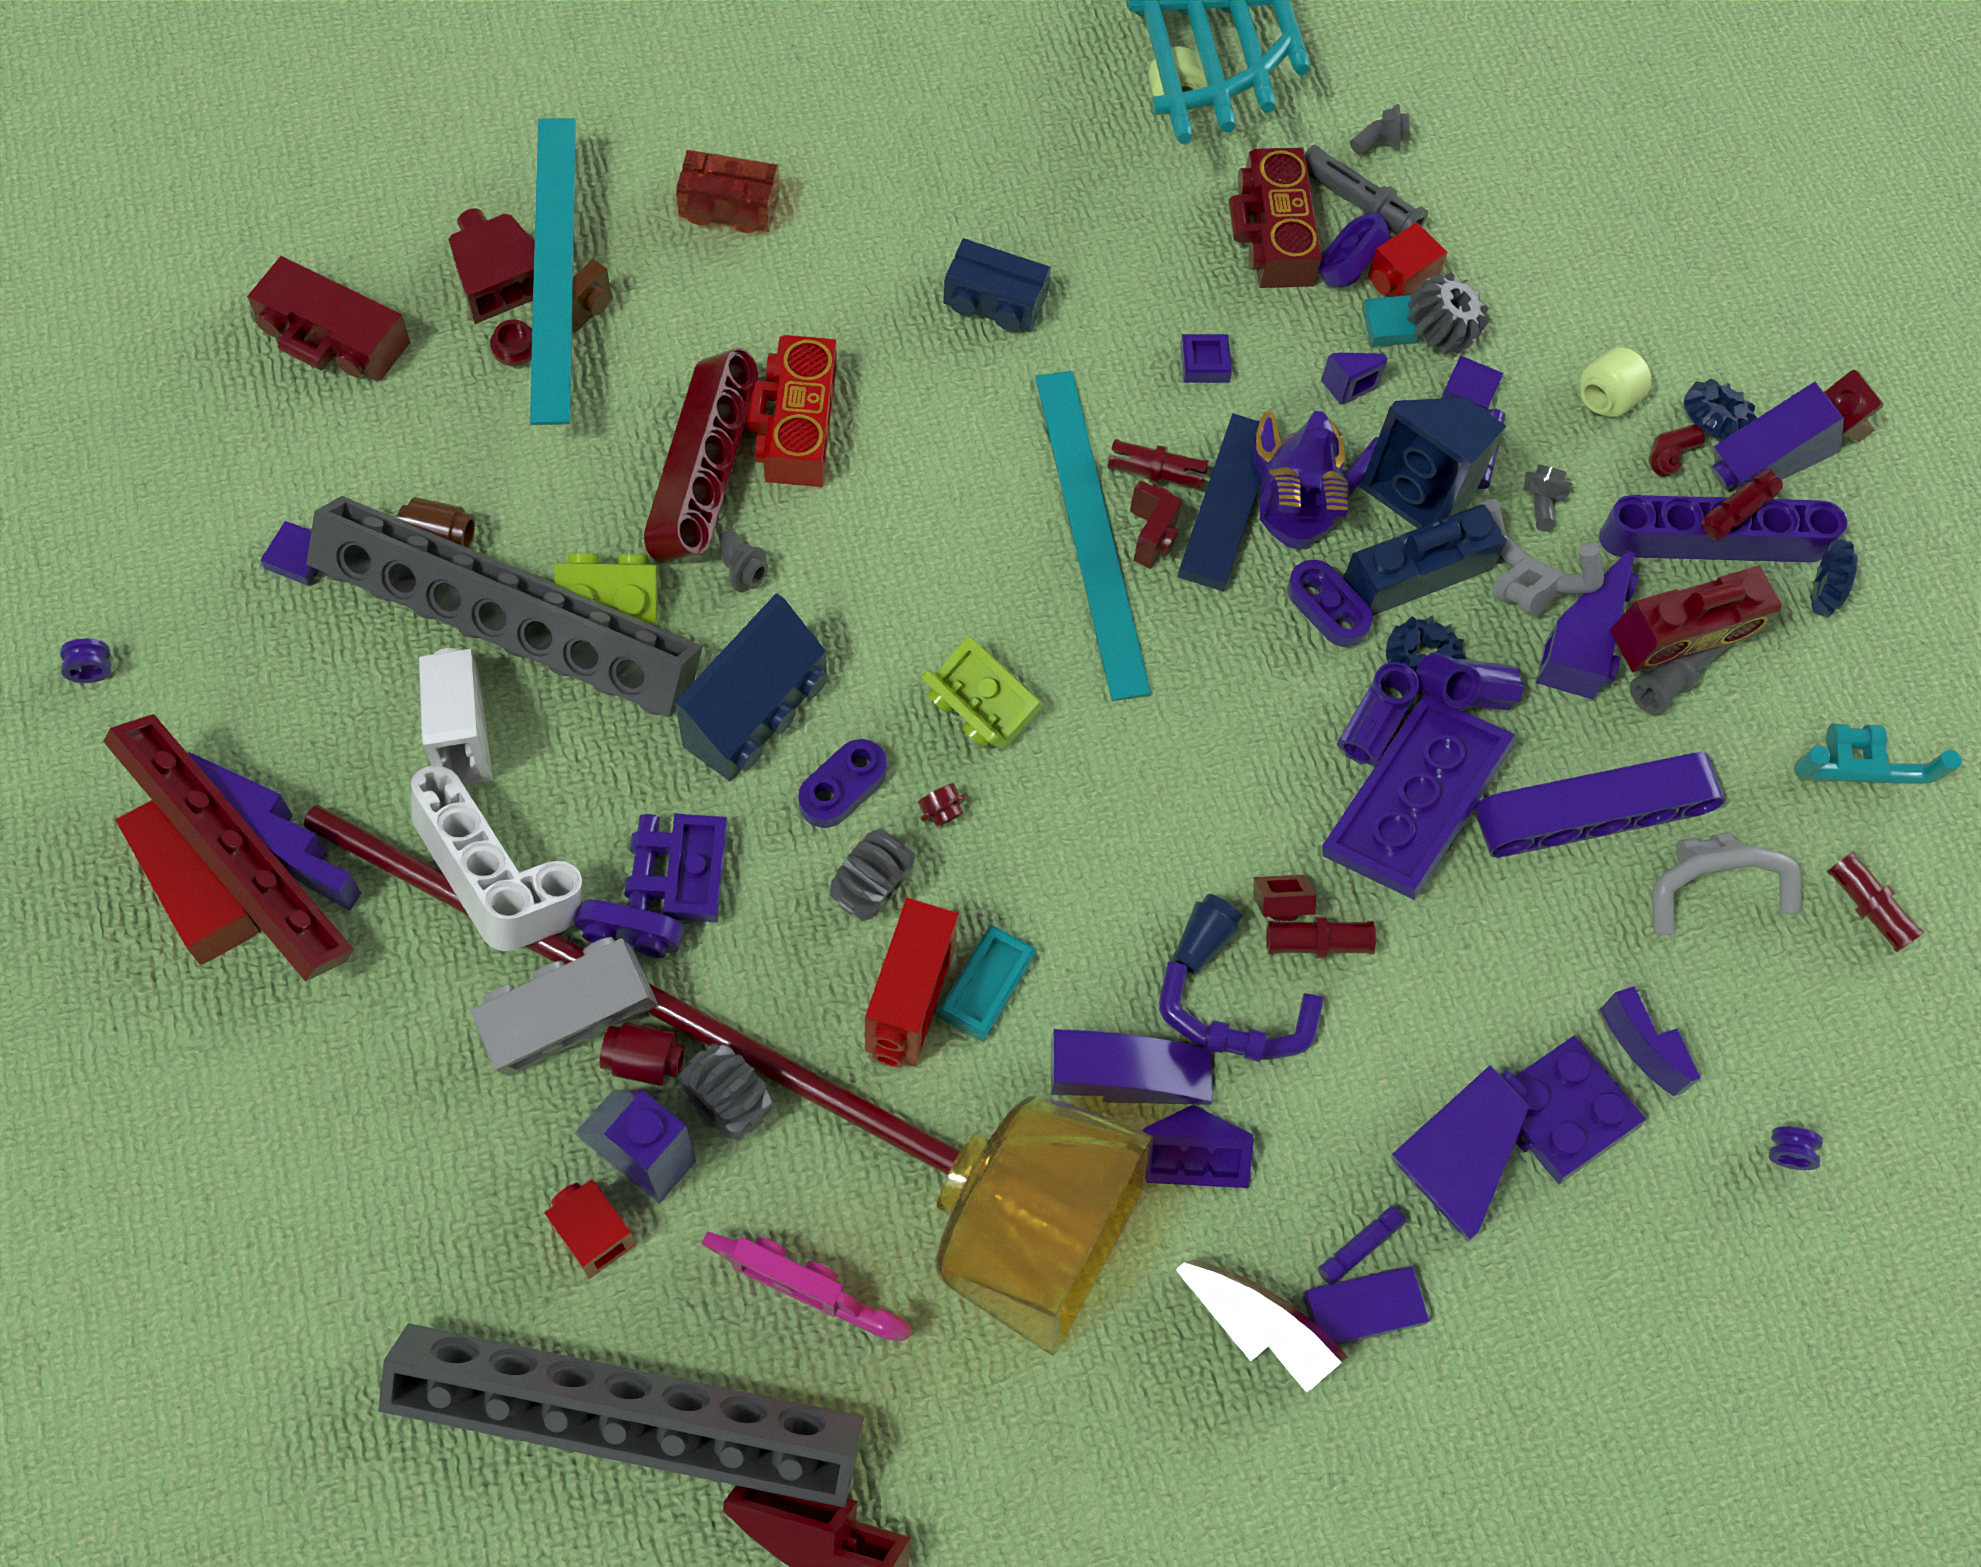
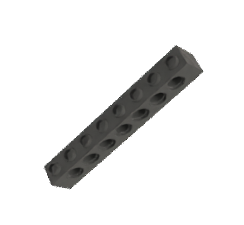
M340 496L314 511L306 565L325 572L329 578L335 581L349 582L368 590L375 598L399 603L413 609L420 617L444 622L458 628L462 634L468 637L482 638L503 647L507 653L513 656L527 657L546 665L552 672L558 675L572 676L591 684L597 691L603 694L617 695L636 703L644 711L651 714L670 717L676 711L675 701L694 682L703 648L700 644L344 496ZM590 644H592L595 647L596 651L593 650ZM635 662L641 666L643 671L636 666Z
M410 1323L406 1325L384 1359L378 1412L844 1508L855 1469L864 1416Z

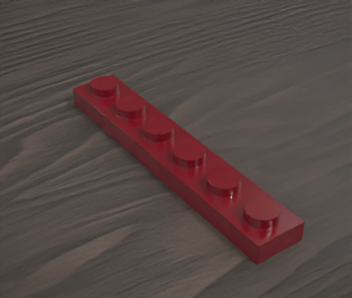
M155 714L109 729L103 741L305 982L347 962L354 948Z

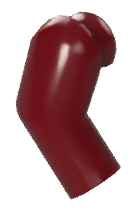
M1696 424L1659 434L1654 439L1649 455V464L1653 472L1662 477L1678 472L1683 462H1679L1681 452L1703 446L1705 441L1703 430Z

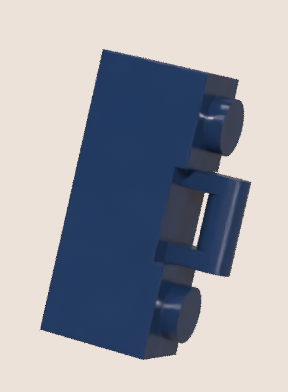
M1481 504L1354 552L1343 579L1369 605L1374 616L1491 571L1507 539L1486 505Z

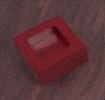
M1305 875L1254 877L1253 897L1263 917H1270L1277 921H1293L1299 918L1300 915H1316V894Z

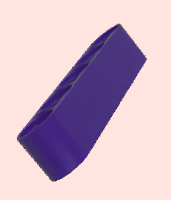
M1628 495L1618 499L1599 531V540L1607 552L1619 557L1630 551L1635 553L1634 558L1817 562L1822 559L1823 553L1827 551L1828 546L1833 541L1839 540L1847 528L1848 520L1845 512L1832 502L1823 500L1772 499L1768 503H1763L1758 511L1739 526L1732 527L1731 532L1721 540H1713L1709 537L1708 533L1702 531L1701 522L1706 514L1715 507H1721L1722 502L1727 498Z
M1696 752L1497 793L1479 801L1474 807V812L1490 856L1500 858L1697 817L1718 809L1725 804L1726 798L1706 752Z

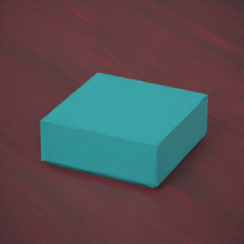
M1410 295L1365 299L1362 312L1371 347L1416 343L1418 336L1414 334L1417 327L1407 320L1411 312L1407 305L1411 300Z

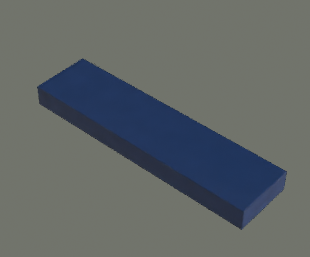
M1232 413L1179 568L1178 578L1224 592L1260 484V478L1253 462V441L1259 421Z

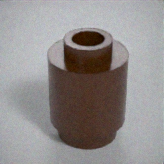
M413 497L409 504L402 505L398 512L397 519L466 548L470 549L476 527L475 516L465 513L463 507Z

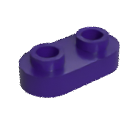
M1368 213L1352 220L1321 255L1322 259L1318 271L1326 285L1347 287L1360 278L1361 272L1373 259L1376 248L1387 242L1390 237V231L1381 214Z
M1306 560L1299 563L1293 569L1287 585V593L1291 602L1331 643L1341 647H1351L1361 643L1366 638L1373 620L1369 605L1329 564L1320 560ZM1312 587L1316 589L1319 594H1309L1305 591L1304 588ZM1337 622H1347L1351 629L1343 628Z
M856 739L847 742L802 783L799 789V809L803 818L811 825L820 828L836 826L846 819L884 782L887 761L882 748L870 740ZM863 757L868 759L870 763L865 767H857L852 764V761ZM820 791H829L834 795L828 801H820L815 797Z
M594 899L581 902L575 920L576 927L583 931L582 937L590 943L608 937H613L615 941L622 938L629 945L634 946L637 952L652 958H664L666 953L677 952L685 930L680 922L666 915Z

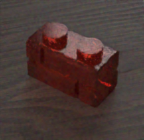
M687 150L676 187L678 215L696 225H707L711 222L732 226L737 231L743 233H751L755 230L770 232L780 190L778 164Z

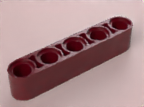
M733 348L702 359L694 368L644 530L645 548L648 554L657 562L668 563L701 554L707 550L710 544L750 408L755 382L758 380L757 364L752 355L743 348Z

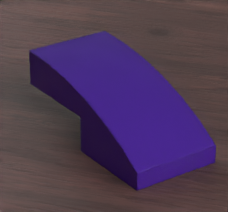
M1635 986L1615 992L1600 1008L1609 1028L1630 1058L1649 1078L1673 1097L1683 1094L1701 1078L1678 1029L1657 1034Z

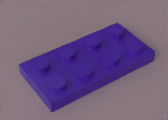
M1423 694L1322 845L1323 857L1415 900L1514 747L1515 734L1461 710L1451 708Z

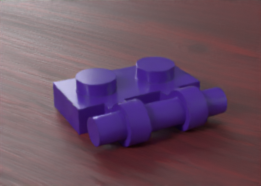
M674 813L672 833L658 832L660 822L658 816L653 814L640 815L637 832L632 834L630 852L634 854L632 876L627 877L624 895L629 898L628 907L649 911L650 901L664 899L663 914L675 920L718 922L728 831L727 817ZM659 855H669L667 877L653 876L655 857Z

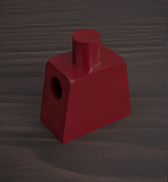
M471 208L461 213L457 219V224L461 231L451 234L448 241L474 324L533 301L534 240L512 215L501 214L487 220L483 212L478 208Z

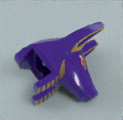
M1315 411L1308 421L1297 432L1288 435L1283 443L1279 437L1274 413L1264 412L1253 441V462L1261 481L1259 497L1260 521L1272 536L1290 548H1306L1320 540L1335 526L1339 518L1346 517L1348 512L1350 494L1348 482L1342 474L1345 460L1343 442L1333 422L1322 411Z

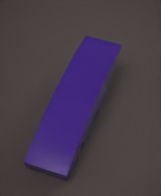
M188 752L189 756L293 878L311 890L351 911L361 895V891L352 875L323 861L327 853L316 834L289 822L293 815L281 794Z

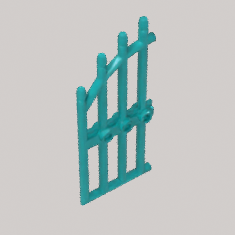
M1125 0L1129 12H1135L1138 16L1145 17L1164 95L1153 96L1152 98L1153 115H1170L1174 135L1181 144H1187L1192 139L1193 131L1187 110L1213 105L1218 126L1223 132L1229 133L1234 130L1236 123L1231 98L1253 87L1261 110L1265 113H1271L1275 109L1276 98L1269 75L1288 55L1292 68L1298 75H1305L1309 71V58L1290 0ZM1273 5L1282 35L1264 55L1261 51L1248 6ZM1205 8H1221V10L1233 16L1248 69L1227 80L1224 79ZM1161 10H1178L1181 14L1189 16L1208 87L1182 92Z

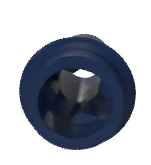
M1208 893L1202 902H1195L1178 948L1171 959L1176 963L1187 965V972L1198 975L1202 968L1240 931L1237 925L1242 919V914L1227 901Z

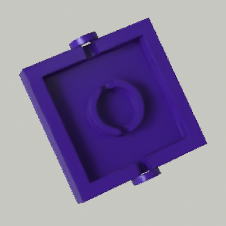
M1575 1035L1514 1076L1527 1090L1528 1094L1522 1099L1530 1106L1515 1143L1524 1152L1530 1150L1558 1185L1639 1129L1646 1121L1643 1114L1619 1088V1084L1612 1080L1607 1070L1600 1066ZM1521 1136L1526 1138L1527 1144L1522 1141Z

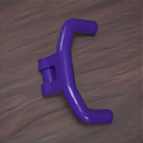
M1167 962L1159 998V1011L1169 1026L1193 1043L1206 1047V1050L1218 1053L1228 1052L1243 1056V1059L1256 1062L1295 1056L1306 1052L1312 1046L1317 1034L1324 1001L1323 997L1303 993L1294 1034L1266 1038V1032L1251 1028L1249 1032L1229 1028V1023L1212 1020L1211 1025L1207 1026L1180 1007L1188 966L1176 962Z

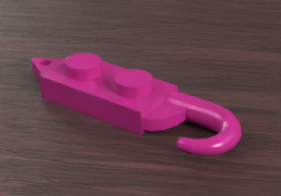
M707 1231L701 1243L704 1247L730 1261L733 1270L825 1314L845 1320L876 1336L893 1341H905L912 1334V1327L902 1318L883 1309L875 1310L844 1293V1285L836 1282L838 1274L833 1270L814 1261H808L805 1267L785 1258L787 1250L769 1239L758 1236L753 1243L740 1237L738 1241Z

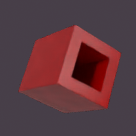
M1416 222L1376 248L1367 277L1372 281L1375 289L1387 297L1410 295L1411 298L1413 293L1428 278H1432L1436 273L1440 274L1448 252Z
M590 1179L582 1186L577 1182L561 1190L551 1201L553 1207L544 1212L555 1232L589 1279L636 1246L630 1230L593 1179Z

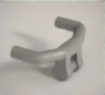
M1489 499L1482 503L1486 505L1507 539L1500 556L1512 567L1510 571L1501 574L1496 579L1492 589L1495 598L1507 604L1515 602L1519 604L1520 610L1532 616H1538L1545 610L1547 604L1560 593H1593L1598 591L1603 585L1604 573L1598 545L1588 543L1580 547L1579 556L1583 574L1564 573L1528 556L1507 535L1498 500Z
M1729 832L1714 834L1710 840L1699 841L1697 838L1679 840L1676 844V856L1679 864L1665 872L1656 881L1652 893L1653 930L1657 935L1675 933L1674 892L1702 874L1750 866L1779 874L1781 912L1792 914L1802 911L1801 873L1796 861L1784 853L1757 846H1746L1735 840L1734 836Z

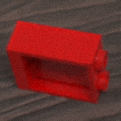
M906 897L865 1015V1051L873 1053L872 1058L877 1062L895 1068L903 1067L904 1063L917 1066L955 952L959 913Z

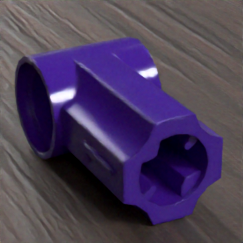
M1441 652L1431 653L1424 657L1416 670V675L1419 679V690L1423 694L1454 709H1465L1468 706L1510 710L1514 703L1520 702L1524 688L1520 677V669L1513 665L1457 659Z
M1389 662L1377 670L1369 689L1337 742V746L1342 749L1346 757L1361 765L1370 764L1375 766L1416 697L1419 689V679L1415 671L1408 665L1400 662ZM1381 688H1395L1400 692L1402 698L1394 699L1388 697Z

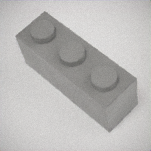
M613 937L604 938L584 948L583 953L585 956L566 965L563 961H557L539 968L533 973L534 980L517 988L514 985H506L487 993L483 997L484 1004L471 1009L470 1012L494 1069L507 1076L514 1075L606 1031L610 1025L616 1026L658 1006L633 947L622 938L616 941Z

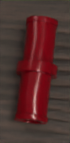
M1120 439L1114 440L1111 448L1114 451L1113 453L1129 456L1130 458L1126 459L1110 455L1108 469L1149 477V483L1159 484L1162 480L1202 491L1205 482L1204 477L1186 473V471L1207 474L1209 460H1200L1170 453L1166 446L1157 445V448L1153 449L1123 442Z
M1852 851L1826 872L1836 880L1858 907L1855 909V912L1861 918L1867 916L1894 947V951L1898 952L1922 935L1924 931L1915 924L1894 900L1892 895L1895 894V891L1889 885L1883 887L1856 856L1857 854Z
M1314 917L1313 922L1267 921L1266 950L1268 955H1273L1274 953H1314L1316 959H1326L1328 953H1367L1368 955H1374L1376 930L1374 921L1327 922L1326 917Z

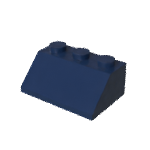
M1465 397L1395 401L1388 410L1360 488L1416 528L1463 512L1473 499L1506 425L1497 420L1490 411L1478 407Z
M775 593L675 701L683 748L729 782L741 769L748 771L755 765L762 754L763 745L774 733L780 735L789 727L795 717V709L806 697L809 699L814 698L822 690L828 678L825 649L785 598L778 593Z

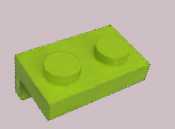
M568 553V562L554 563L555 585L651 625H658V574H660V564H648V554H618V563H598V553Z
M970 636L961 643L936 673L927 669L921 676L931 687L926 695L947 714H950L953 709L967 721L962 726L963 731L983 748L990 743L1005 750L1045 705Z

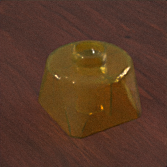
M1037 1095L1022 1098L1004 1117L990 1139L978 1132L971 1136L948 1173L937 1202V1208L950 1215L943 1231L935 1260L938 1278L963 1298L1054 1357L1068 1335L1142 1195L1147 1180L1153 1136L1060 1101Z

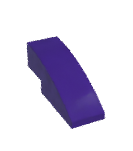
M1054 1029L1051 1039V1095L1103 1096V1102L1211 1105V1051L1185 1043L1137 1035Z

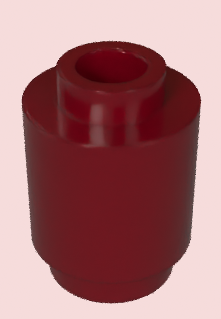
M623 1023L621 1027L610 1025L603 1039L599 1065L601 1069L611 1070L613 1077L665 1087L669 1077L678 1078L680 1075L685 1046L677 1044V1033L630 1023Z

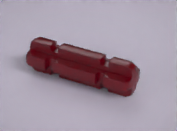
M1763 470L1753 478V482L1746 483L1724 500L1721 507H1715L1706 514L1701 522L1702 531L1708 533L1709 537L1713 540H1721L1731 532L1732 527L1739 526L1758 511L1763 503H1768L1777 496L1779 490L1783 488L1782 479L1776 477L1772 470Z

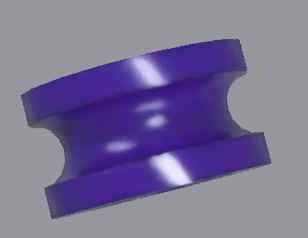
M83 638L71 640L62 645L60 656L64 662L61 666V673L64 678L76 683H94L109 677L111 665L107 660L110 656V648L106 643L97 639Z
M1782 1126L1772 1130V1141L1777 1144L1769 1150V1159L1773 1163L1795 1170H1814L1820 1167V1156L1815 1153L1823 1145V1138L1819 1134L1811 1130L1792 1126Z

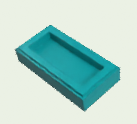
M990 924L938 1010V1018L984 1043L1036 956L1037 949Z

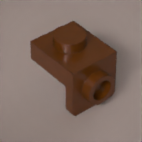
M594 259L573 277L572 332L574 333L593 315L602 313L612 298L607 268Z

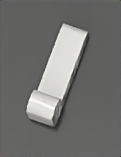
M428 766L414 774L411 780L412 823L482 938L490 947L502 951L516 950L567 930L575 924L580 908L582 877L573 865L563 861H552L519 873L459 777L452 770L444 766L436 768Z

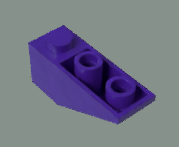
M1627 551L1604 574L1603 585L1598 591L1583 594L1557 620L1544 644L1536 679L1537 684L1593 700L1604 683L1609 685L1613 683L1618 671L1620 656L1613 655L1616 642L1610 629L1624 614L1622 613L1624 602L1630 601L1637 584L1638 574L1631 572L1635 556L1634 552Z

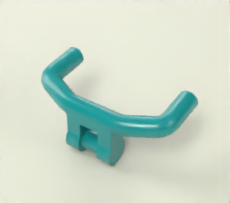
M1832 723L1829 725L1826 733L1828 750L1823 746L1813 747L1796 761L1794 772L1799 778L1805 780L1924 784L1933 783L1944 778L1960 767L1962 759L1956 751L1947 750L1929 763H1888L1886 750L1887 733L1884 726L1864 725L1863 728H1851L1848 724ZM1852 748H1861L1864 759H1853Z

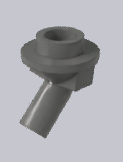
M1400 104L1394 105L1392 109L1383 110L1382 119L1369 124L1350 141V146L1356 154H1363L1380 138H1382V146H1391L1395 151L1400 150L1401 141H1409V113H1400Z
M1538 465L1536 473H1525L1523 490L1534 494L1533 504L1536 528L1545 532L1552 530L1556 525L1553 499L1566 501L1573 483L1564 480L1566 471L1544 465Z
M727 530L722 532L719 536L721 555L724 565L729 569V582H731V586L735 591L741 593L750 588L758 587L768 571L766 552L760 547H752L743 542L740 544L738 534L735 531Z

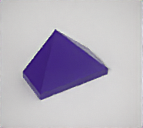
M1191 1105L1143 1128L1138 1182L1248 1188L1254 1145L1253 1134L1195 1105Z

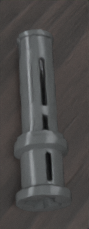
M1315 144L1305 152L1309 176L1359 207L1365 214H1381L1388 229L1394 234L1401 233L1416 222L1423 227L1428 216V210L1421 206L1416 209L1397 196V190L1390 186L1380 188L1339 160L1328 155Z
M1736 642L1660 664L1649 674H1640L1631 681L1629 686L1633 700L1646 713L1651 715L1663 714L1669 709L1670 700L1680 692L1685 693L1692 690L1697 685L1699 673Z

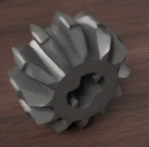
M1452 272L1446 276L1436 273L1413 293L1411 300L1407 304L1411 311L1407 320L1417 327L1414 335L1423 336L1427 341L1428 348L1436 345L1443 355L1450 351L1459 354L1462 350L1468 349L1484 332V328L1488 325L1485 314L1489 308L1486 304L1479 301L1481 292L1473 291L1469 287L1468 279L1459 282Z
M882 828L867 833L837 870V874L831 881L830 896L840 903L839 907L850 915H856L862 921L877 916L893 895L897 893L899 887L913 869L915 853L905 846L906 843L895 834L890 835Z
M712 1044L705 1051L701 1050L689 1061V1065L680 1072L681 1089L687 1094V1101L695 1107L698 1115L702 1116L711 1128H716L724 1137L741 1139L747 1132H753L763 1122L762 1119L771 1111L772 1097L766 1090L765 1082L757 1076L755 1068L750 1067L745 1062L742 1055H736L728 1046Z

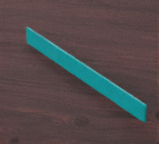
M575 118L538 119L530 425L570 424Z
M1066 371L1036 375L1035 380L1111 701L1151 696L1073 372Z

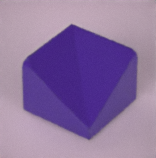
M1332 353L1328 356L1321 381L1340 405L1346 404L1379 386L1388 358L1384 353Z

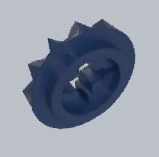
M1711 378L1705 383L1696 381L1684 396V408L1690 419L1704 432L1720 439H1726L1757 419V416L1754 414L1756 406L1752 402L1744 400V392H1736L1731 389L1729 383L1722 386Z
M1841 539L1835 540L1828 546L1827 551L1823 553L1820 566L1817 567V574L1812 583L1814 586L1810 598L1813 613L1830 617L1847 600L1855 579L1858 556L1854 553L1853 542Z
M1433 615L1425 620H1416L1412 616L1400 626L1396 625L1388 638L1385 651L1388 663L1400 662L1406 664L1415 673L1419 663L1427 656L1426 654L1415 653L1421 642H1424L1428 648L1436 647L1438 649L1436 652L1447 654L1453 658L1465 660L1467 658L1463 652L1464 639H1458L1452 632L1451 624L1443 626L1435 622Z

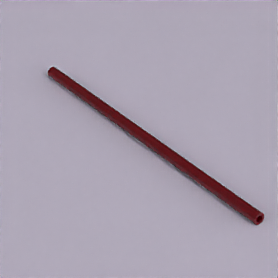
M320 805L313 806L304 819V827L469 916L444 874L439 869ZM554 934L524 946L552 962L563 961L565 965L585 956L582 946L559 934ZM649 983L658 1006L646 1011V1013L709 1047L712 1044L730 1047L736 1055H742L745 1062L750 1067L755 1068L757 1073L950 1177L955 1174L962 1161L964 1152Z

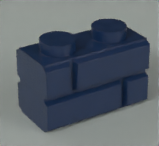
M962 238L955 258L952 260L945 276L943 303L950 305L955 312L964 316L977 314L992 319L998 326L1006 330H1016L1019 328L1031 332L1048 294L1051 266Z

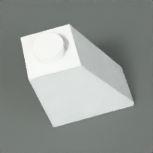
M445 648L435 652L433 655L419 657L422 743L432 768L444 766L452 770L459 777L463 785L494 781L480 674L472 650Z

